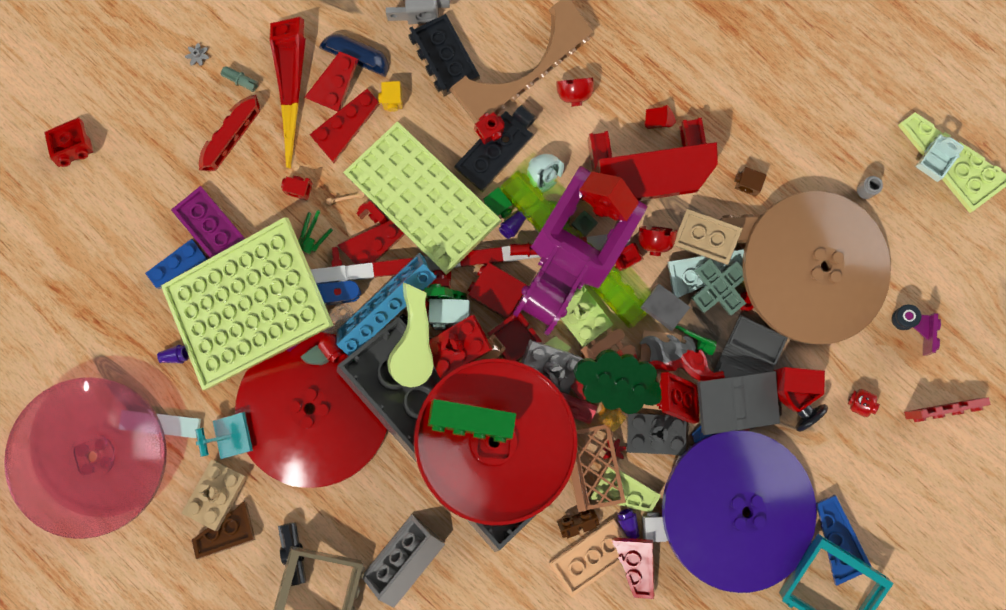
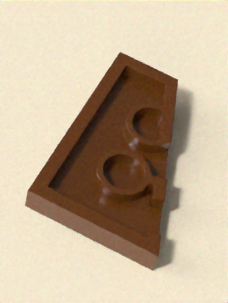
M242 502L235 510L227 513L218 531L207 528L192 539L196 559L255 541L247 502Z

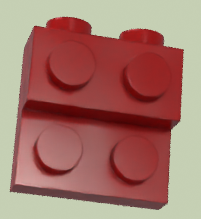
M79 117L44 132L49 157L58 167H67L72 161L86 159L88 154L93 153L91 140L86 135L84 123Z

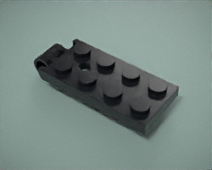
M523 105L516 109L513 117L507 111L500 116L505 123L501 138L494 142L491 140L485 145L479 139L454 166L458 172L481 192L491 184L534 137V134L528 131L527 128L534 123L536 116ZM507 136L509 141L503 142L502 138Z

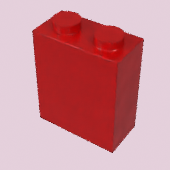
M488 262L486 266L482 265L477 275L479 278L476 283L473 281L467 290L470 292L468 296L487 309L507 319L512 315L523 296L522 288L526 284Z

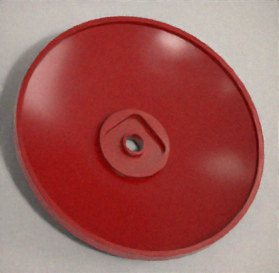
M320 332L302 341L290 352L285 350L247 369L237 392L235 414L245 412L253 451L247 452L248 456L264 473L291 486L302 488L325 487L352 477L361 471L377 454L388 431L337 372V366L349 357L347 354L343 360L336 364H333L332 361L323 365L307 364L301 358L316 345L318 346L321 337L327 334H334ZM309 403L315 406L313 414H307L305 411V407Z
M494 358L482 359L453 370L430 391L422 404L416 420L414 452L417 467L426 487L445 508L457 516L475 523L508 525L527 520L542 512L563 491L570 479L576 460L577 431L573 414L566 399L546 376L536 369L517 361ZM433 399L516 413L513 439L506 440V443L499 442L498 446L493 448L488 443L489 436H486V439L474 438V434L465 433V436L453 434V430L445 429V432L433 431L431 426H427L431 402Z

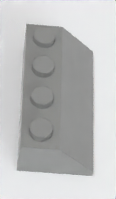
M411 515L364 572L362 579L378 600L394 608L444 547L445 543L419 519Z

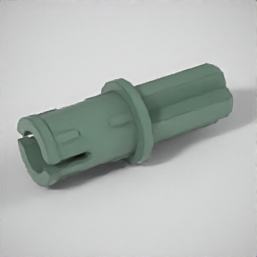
M227 66L222 68L221 76L235 82L236 86L240 85L251 92H255V89H257L258 81L245 76L243 72L239 73Z

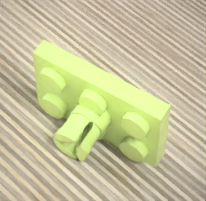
M584 285L581 290L577 288L566 308L567 315L561 318L582 348L614 325Z

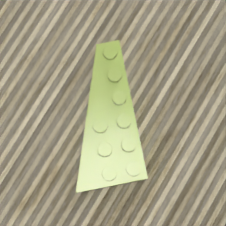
M916 112L898 125L922 156L925 154L924 151L939 134L944 137H951L948 133H943L936 129L934 124ZM958 142L964 146V149L942 180L967 211L971 213L1006 187V174L1001 171L1000 167L991 165L985 161L983 156L963 143Z

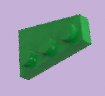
M430 284L429 288H424L428 301L429 299L467 300V293L441 287V284Z

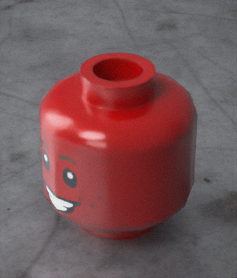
M864 389L854 390L848 401L850 410L863 417H869L871 413L875 415L880 406L877 403L878 397Z

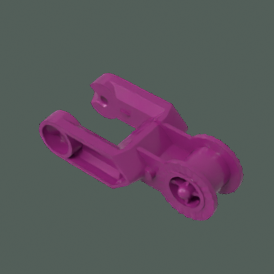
M582 166L578 168L531 246L541 257L538 265L542 267L531 284L522 288L523 297L512 314L517 317L521 310L547 324L544 334L547 336L552 332L557 322L567 315L566 308L577 288L581 290L584 284L596 288L601 286L648 207L639 201L627 222L617 220L614 228L608 233L607 239L600 251L564 230L565 223L577 209L576 205L583 195L579 189L591 174L589 170Z

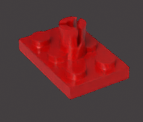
M470 315L429 340L433 365L440 379H443L447 374L460 366L473 362L493 350L475 315Z
M661 373L660 388L662 399L660 403L656 404L657 407L659 406L663 413L691 424L699 423L697 385L672 373Z

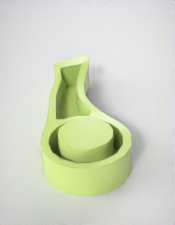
M403 282L408 323L402 338L390 353L387 364L389 373L396 382L402 386L416 387L425 383L433 370V356L429 346V323L425 306L427 293Z

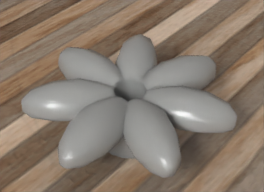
M199 43L196 44L195 49L188 47L191 53L187 54L185 58L191 59V66L196 62L202 66V59H209L204 54L208 50L207 47L201 49Z

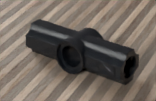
M296 522L278 526L281 541L280 558L283 565H286L291 546L303 548L299 542ZM303 556L298 557L291 586L307 582Z

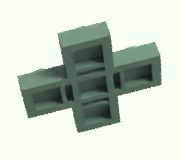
M709 258L694 270L705 286L693 295L691 299L703 313L719 302L729 315H733L746 304L734 289L744 281L743 268L737 261H734L721 272Z

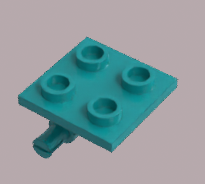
M245 412L214 420L213 426L216 438L206 439L204 428L195 429L197 436L196 446H199L200 457L209 455L207 443L217 442L220 459L253 451Z

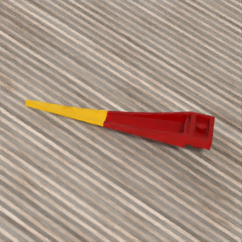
M301 17L270 23L269 41L281 102L286 167L289 169L292 163L306 38H304V19Z

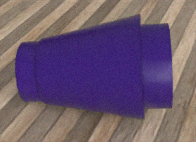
M518 211L500 224V233L507 239L515 237L526 217Z
M176 345L158 352L157 359L159 363L182 364L189 359V355L185 346Z
M631 508L620 511L617 514V520L628 538L637 539L640 535L636 513Z

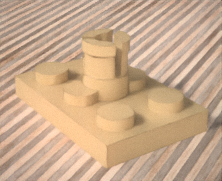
M687 209L678 230L674 246L729 265L743 228Z
M211 459L181 514L214 531H218L247 477Z

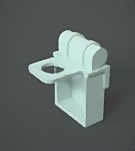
M939 134L924 151L925 154L915 167L938 182L944 178L956 159L960 157L959 154L964 149V146L951 137H944Z

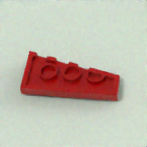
M366 89L309 134L333 164L338 160L341 152H344L351 139L357 135L361 126L367 122L380 105L379 101Z

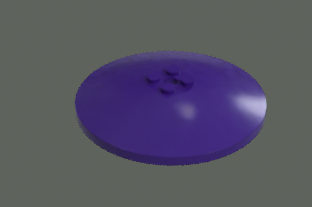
M739 430L716 433L701 439L679 458L665 485L662 501V519L666 537L672 551L680 563L692 575L720 590L750 593L767 589L781 582L799 565L812 542L816 527V500L812 484L805 469L786 447L763 434ZM748 506L750 515L745 518L742 515V510Z

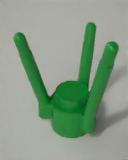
M320 210L316 211L307 231L311 213L308 212L298 240L302 251L308 254L311 251L316 252L320 244L333 231L330 228L316 244H313L315 240L310 238Z
M677 325L675 327L697 339L696 348L702 350L705 356L707 354L713 355L717 345L716 341L702 337Z

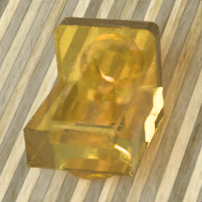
M603 407L598 412L600 417L597 420L601 424H605L613 432L626 420V416L618 409L608 410Z

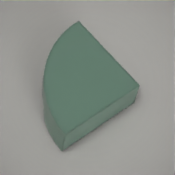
M317 345L301 356L307 364L323 365L329 362Z

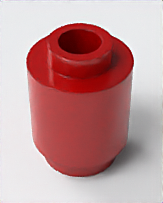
M327 334L320 338L318 348L328 361L336 364L344 359L346 353L337 346V339L334 335Z

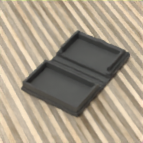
M740 315L713 372L723 371L725 378L771 372L788 338Z
M776 371L697 382L701 430L704 435L780 424Z

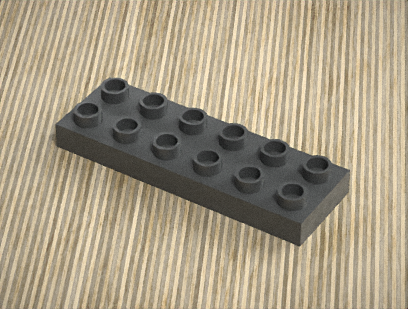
M397 317L337 366V372L416 462L414 452L416 420L426 397L441 379L434 365L431 376L420 386H402L392 378L387 364L389 355L402 338L407 327L400 317ZM490 437L488 440L489 445L493 448L499 444V442L494 441V437ZM535 516L508 525H485L472 521L468 522L491 549L497 552Z

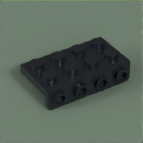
M446 14L416 29L413 26L409 28L410 34L408 37L412 45L416 44L419 49L417 54L420 60H425L427 64L425 69L429 76L433 75L435 79L433 82L438 92H442L443 96L450 94L449 89L465 76L473 81L480 79L478 71Z

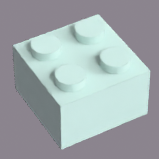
M429 299V324L435 330H446V327H452L470 316L469 300Z

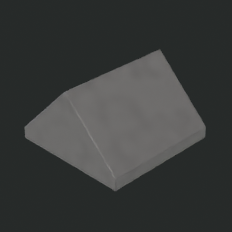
M660 284L655 286L641 306L642 310L670 331H673L690 308V306Z

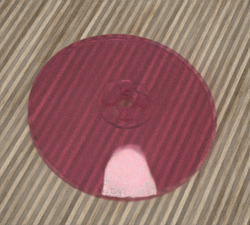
M94 377L63 381L36 396L15 421L5 450L4 466L7 485L20 511L36 526L49 533L73 539H86L109 534L132 522L153 500L165 472L167 458L166 439L161 422L153 408L140 394L128 386L116 381ZM92 451L97 454V459L94 462L89 460V454Z

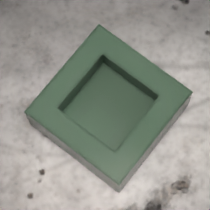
M584 210L571 225L582 236L586 237L598 222Z

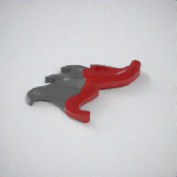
M670 334L667 335L670 339L669 342H663L655 336L644 337L640 344L646 343L651 351L649 363L655 369L676 371L678 368H681L698 381L725 378L723 371L713 372L709 369L704 352L699 350L696 353L695 343L688 336L684 335L683 337L686 340L685 344Z

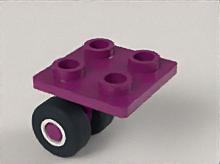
M910 304L903 305L894 311L892 323L897 329L909 330L914 328L923 336V356L934 354L936 350H939L940 339L937 338V330L941 328V319H938V313L921 315L920 310Z

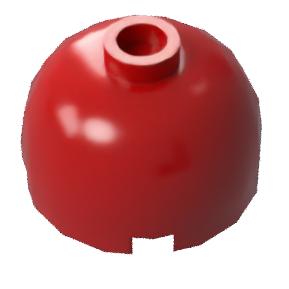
M593 77L556 81L560 99L566 103H571V107L582 106V102L588 100L594 91Z
M640 226L638 233L640 246L644 250L650 251L652 256H661V253L668 252L675 245L677 230L673 231L672 228L652 226L649 230L646 229V226Z

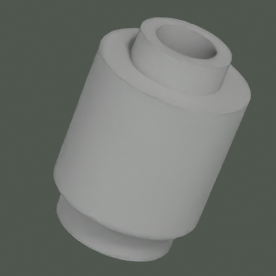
M870 176L859 183L857 193L863 199H870L881 192L883 182L876 176Z

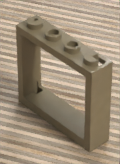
M294 546L290 547L273 610L285 609L299 556L352 566L353 569L342 610L355 609L353 602L354 599L358 598L360 591L358 583L359 579H362L364 576L365 568L361 560Z

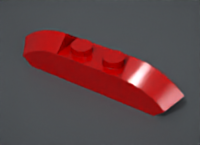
M256 95L246 97L236 103L229 110L231 114L224 119L221 128L212 135V140L205 142L199 157L200 171H216L258 116L260 105Z

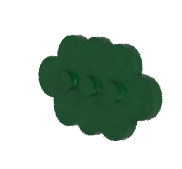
M607 349L600 352L595 360L591 358L581 359L574 366V376L579 383L583 384L582 391L587 401L591 403L602 402L608 410L620 408L626 414H634L640 411L644 404L653 406L660 403L662 399L660 382L656 380L657 371L655 367L648 361L638 362L631 354L619 356L616 351Z

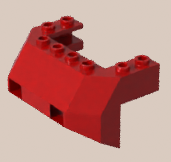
M702 117L695 120L682 121V126H679L682 147L612 157L608 131L598 134L590 133L587 140L592 171L621 177L638 201L697 193L718 165L717 142L706 143Z

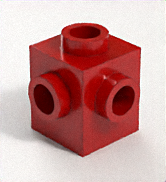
M492 112L491 114L486 113L482 115L474 125L475 132L485 145L489 141L493 140L494 142L503 136L505 123L500 116Z

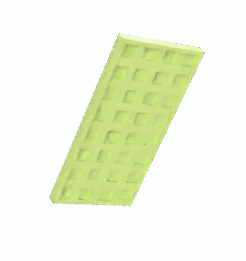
M398 121L343 172L446 275L502 222L491 209Z

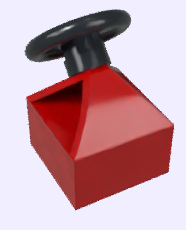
M789 367L774 370L776 371L778 399L789 409L797 412L802 418L795 426L796 431L801 432L808 429L827 413L828 406L826 404L816 408L811 406L814 401L824 395L825 371Z

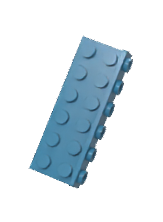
M418 253L337 330V346L348 356L374 337L406 307L403 282L423 291L424 288L436 279V275L428 268L425 257L421 253Z

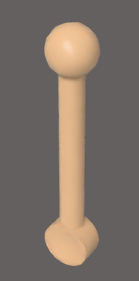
M358 191L357 194L335 199L328 198L326 203L332 205L334 202L359 197L362 199L365 197V194L362 191Z

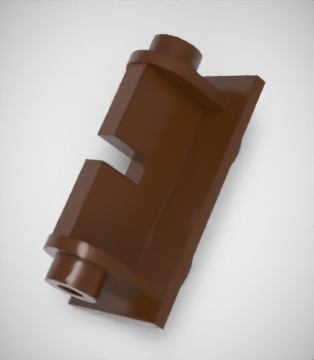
M594 509L582 511L579 514L567 516L557 521L562 538L567 537V539L579 535V527H582L583 532L596 529L600 525Z

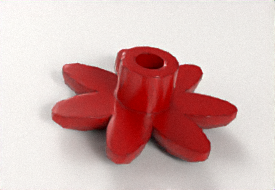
M618 438L614 442L616 458L624 459L621 452L626 450V447L619 446L620 439ZM604 447L602 450L606 451L607 453L603 456V458L607 459L609 457H612L611 451Z

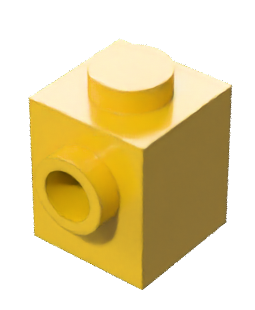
M400 81L381 82L382 92L378 93L379 104H382L384 110L389 112L403 109Z

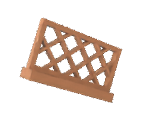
M606 424L576 430L577 434L584 433L590 437L585 447L577 443L576 460L571 474L578 512L626 503L610 425ZM606 429L608 437L604 443L594 438L598 430ZM594 431V433L592 434V436H591L590 434H588L587 432ZM592 439L602 445L596 455L586 449ZM608 440H609L610 448L605 445ZM604 447L611 451L612 457L608 463L598 457ZM584 451L594 457L589 466L581 462L580 457ZM596 459L606 465L600 475L590 468ZM612 460H613L614 467H612L611 465H609ZM607 467L614 470L616 474L612 483L602 477ZM588 470L598 476L593 486L585 482L584 477ZM600 478L610 484L605 494L594 488ZM616 479H617L618 487H617L616 485H614ZM611 487L619 491L621 499L611 500L606 496ZM593 490L601 495L602 498L599 503L590 505L588 496Z

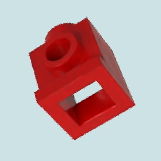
M286 176L282 180L281 188L287 196L308 201L313 183L309 178H305L304 181L299 176H293L292 178Z

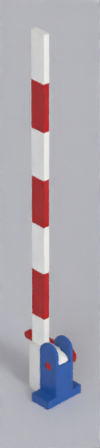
M608 234L581 237L579 239L597 250H601ZM629 239V241L627 242V244H626L625 247H627L628 245H630V239ZM510 246L473 250L454 268L483 265L488 262L499 263L540 258V256H510ZM332 247V267L310 270L324 304L328 306L352 303L360 298L361 290L352 280L396 275L413 258L345 266L342 265L338 247ZM424 256L427 266L431 271L441 270L430 258Z

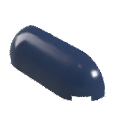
M331 34L324 38L319 46L320 49L335 56L339 52L359 59L358 66L386 77L388 73V60L381 51L345 35Z

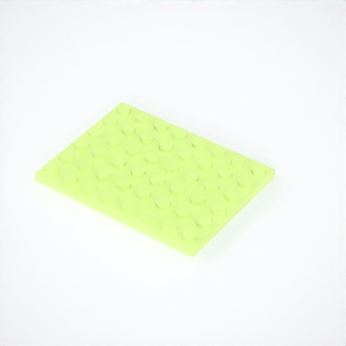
M286 217L161 285L202 391L208 390L334 326L290 220Z

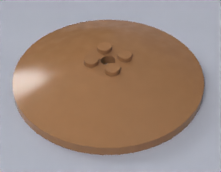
M802 192L786 197L772 205L753 226L743 254L744 284L756 312L773 330L796 342L815 345L832 344L856 335L876 317L882 308L889 290L891 278L889 250L878 225L855 202L830 192ZM823 261H825L828 264V270L826 272L823 271L821 268V263Z

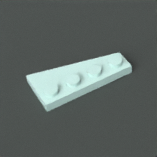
M744 249L733 252L729 265L712 261L721 272L734 261H737L742 267ZM700 256L667 262L672 294L679 298L704 287L705 284L696 275L694 270L709 258Z

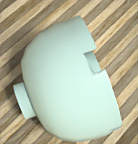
M552 154L538 155L529 162L527 169L528 181L536 190L546 192L555 186L557 182L554 180L557 176L561 178L564 171V163Z

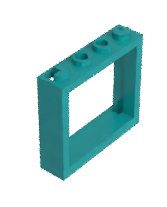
M817 534L799 565L779 591L783 599L782 602L786 603L788 607H796L799 610H817L793 595L792 592L821 548L876 582L858 610H876L894 583L886 575L820 534Z

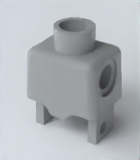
M405 0V7H386V16L388 21H408V25L428 23L438 18V8H450V0Z

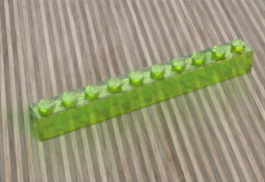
M518 170L501 185L500 190L540 232L554 210L555 205L543 197L542 191L530 183V179L525 173L521 174ZM567 220L563 229L584 241L582 234L576 228L573 229L569 225V220ZM611 270L599 288L590 287L628 328H632L647 314L641 309L645 301L641 298L638 299L634 294V289L630 285L623 283L622 277L617 271Z

